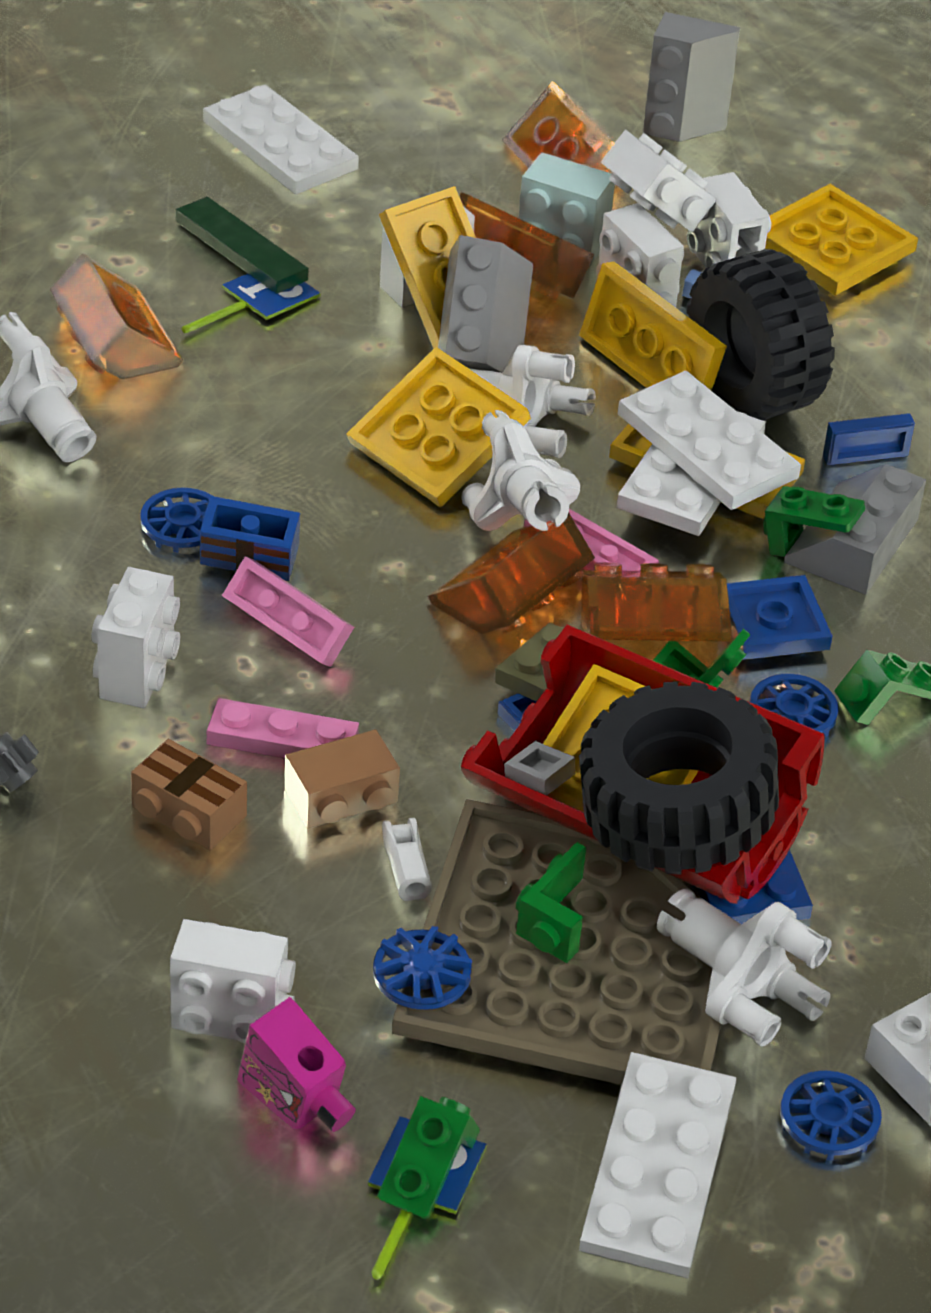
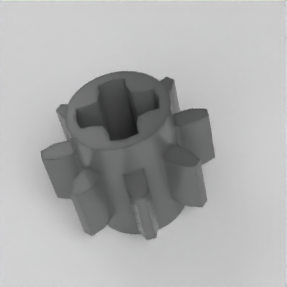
M8 732L0 735V785L8 793L16 790L38 771L31 761L37 757L36 755L39 751L25 734L17 740H14Z

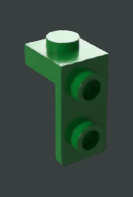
M783 486L765 510L763 532L768 536L769 554L785 557L804 531L803 525L850 532L865 511V501L849 498L842 494H827L805 490L802 487Z
M743 628L709 667L704 665L673 638L666 643L652 661L717 688L724 680L718 673L722 670L729 676L746 656V653L740 647L751 634Z
M866 649L834 692L856 722L869 725L896 691L931 699V665L924 661H919L918 663L907 661L892 652L886 655Z
M576 842L564 855H556L550 862L546 873L535 884L529 883L523 888L515 904V909L518 911L516 934L532 943L540 951L549 953L565 963H568L579 952L583 916L560 904L583 878L587 847L579 842Z
M420 1095L378 1192V1198L393 1207L422 1219H428L432 1214L460 1146L463 1145L472 1149L481 1130L469 1115L471 1109L446 1097H441L439 1102H435Z

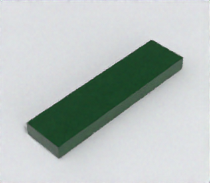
M208 196L176 209V222L276 294L308 280L309 268Z

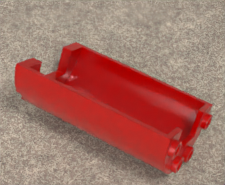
M566 624L557 638L551 639L546 644L541 655L546 690L536 703H531L526 708L520 725L512 736L505 738L500 745L498 744L496 734L487 730L478 744L472 745L466 751L461 763V770L470 783L598 841L593 835L592 828L587 825L583 812L505 777V763L534 741L544 743L593 664L641 685L650 686L651 689L663 687L664 682L678 681V686H691L692 682H704ZM706 684L708 689L717 691L718 688ZM735 696L736 701H739L741 699ZM749 701L747 702L757 709L758 714H761L772 728V736L777 742L779 802L778 809L775 811V820L770 830L765 835H761V841L749 852L739 851L740 857L725 866L721 862L712 864L710 871L696 873L695 869H683L681 874H670L734 904L738 903L739 896L748 900L760 891L776 872L790 850L809 808L803 806L808 798L807 783L812 786L818 783L825 744L824 733ZM698 771L691 783L704 780L712 775ZM654 867V868H656V869H659V870L665 872V869H663V868Z

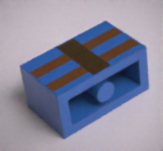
M210 496L200 529V564L237 571L246 556L257 561L285 581H290L299 547L300 512Z

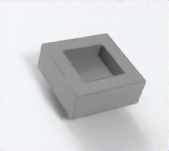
M534 741L505 763V777L546 796L575 775L574 756Z

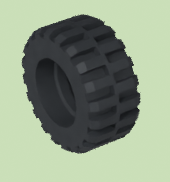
M771 249L745 254L705 268L691 288L689 295L692 298L687 303L686 311L690 319L727 346L711 391L735 411L745 413L750 417L760 420H766L813 404L827 387L833 372L830 363L835 359V348L831 345V338L834 336L832 324L828 323L826 313L829 312L825 301H821L818 295L819 288L815 281L808 279L806 276L807 271L801 264L793 262V258Z
M678 681L664 682L663 687L651 689L650 686L636 689L634 696L627 698L623 695L609 705V712L603 710L591 723V728L588 729L582 739L579 762L583 808L587 825L592 828L594 837L601 845L606 848L610 847L611 853L626 863L632 859L635 860L638 868L652 872L654 867L663 868L666 874H681L683 869H695L696 873L710 871L712 864L721 862L725 866L740 857L739 851L749 852L761 841V835H765L770 830L775 820V811L778 809L779 802L778 749L776 739L772 736L771 726L761 714H758L757 709L743 698L736 701L735 695L728 690L720 687L717 691L710 690L705 683L692 682L691 686H678ZM674 769H692L712 775L704 780L684 785H667L647 779L657 773Z

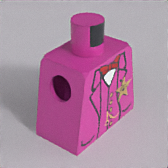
M288 997L249 1025L237 1081L291 1128L301 1129L318 1117L331 1131L335 1132L345 1126L356 1111V1108L339 1092L346 1068L344 1058L291 997Z

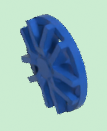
M172 488L153 495L145 502L141 509L142 531L155 541V546L159 548L162 545L173 547V552L179 553L181 548L200 546V529L209 498L212 495L193 488ZM171 498H181L182 502L173 503ZM189 498L198 499L201 501L196 503H190ZM160 502H163L165 507L155 506L158 505ZM172 534H176V535H177L176 538L169 537V536L172 535Z
M779 674L762 680L754 687L749 701L824 733V737H827L829 731L835 726L838 715V703L833 693L819 681L798 674ZM790 684H797L804 687H802L799 690H794ZM777 685H778V687H779L780 690H781V693H779L778 691H776V690L773 688V686H777ZM813 692L820 694L813 698L810 697ZM761 694L766 697L765 699H759ZM828 704V705H829V710L824 709V708H822V707H823L824 705Z
M432 926L430 930L418 929L405 931L401 927L396 930V935L388 940L384 938L381 941L373 961V977L379 990L391 1001L412 1009H436L451 1004L464 994L471 980L472 959L464 947L457 942L458 937L455 934L448 936L440 933L437 926ZM434 942L441 944L436 950L431 949ZM402 945L408 952L402 950L397 946ZM386 955L391 959L383 962ZM396 975L387 980L384 978V976ZM441 984L455 987L443 994ZM410 986L413 989V997L397 990ZM420 989H432L434 997L421 998Z
M814 1071L796 1078L786 1088L780 1106L782 1130H787L795 1141L804 1146V1152L810 1154L812 1150L827 1155L826 1160H833L834 1156L848 1155L858 1151L861 1153L866 1152L868 1145L877 1137L882 1119L881 1107L874 1093L858 1079L836 1071ZM831 1082L847 1086L848 1088L837 1093L834 1091ZM819 1083L822 1093L816 1094L811 1084ZM798 1091L804 1097V1099H791ZM859 1094L864 1099L863 1101L855 1104H851L850 1100H852ZM871 1112L872 1122L862 1117V1115ZM790 1113L807 1114V1115L791 1116ZM850 1127H852V1128H854V1129H856V1130H858V1131L864 1133L865 1135H863V1136L861 1137L858 1133H856V1132H855L853 1129H851ZM811 1129L809 1136L801 1131ZM822 1133L829 1135L830 1142H820L816 1138ZM837 1137L841 1138L846 1143L836 1144Z

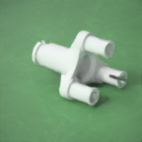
M9 312L8 314L13 323L9 321L5 314L0 317V337L12 351L13 364L6 380L0 386V426L20 421L31 422L63 462H73L80 459L92 449L97 436L68 399L76 390L78 385L77 379L68 368L61 367L50 354V349L39 336L31 334L17 313Z
M520 344L503 373L468 368L528 408L531 419L523 427L526 429L534 448L539 454L561 458L567 446V434L564 430L535 427L545 415L554 414L556 411H564L590 416L595 407L594 403L579 401L595 400L594 389L563 386L559 382L569 383L573 377L575 359L570 354L562 355L541 352L537 346Z
M495 410L497 418L491 412L487 413L482 422V429L490 437L492 444V466L485 486L481 483H473L468 485L462 493V502L465 507H468L470 517L479 528L487 531L498 529L517 514L522 515L534 528L547 531L546 522L554 521L556 527L560 526L567 518L569 504L575 501L580 493L579 480L570 470L561 468L555 460L542 458L534 448L526 429L517 420L510 419L506 413L500 410Z
M688 889L677 891L668 900L669 903L682 910L686 916L683 921H680L662 910L657 921L658 931L664 936H671L673 942L713 968L705 1008L707 1015L720 1024L730 1023L762 1047L769 1044L776 1036L781 1026V1018L775 1014L773 1015L751 999L759 996H767L771 999L780 998L804 1014L810 1021H814L822 1015L824 1011L807 1001V997L827 1007L831 994L797 973L796 966L788 960L785 950L805 962L811 969H814L815 966L818 967L827 957L832 945L831 940L821 936L798 921L793 910L780 902H775L741 925L704 899L696 898L695 894Z

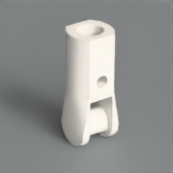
M409 818L408 824L391 825L390 821H383V842L392 866L399 897L403 901L425 899L431 892L432 884L421 846L416 819Z

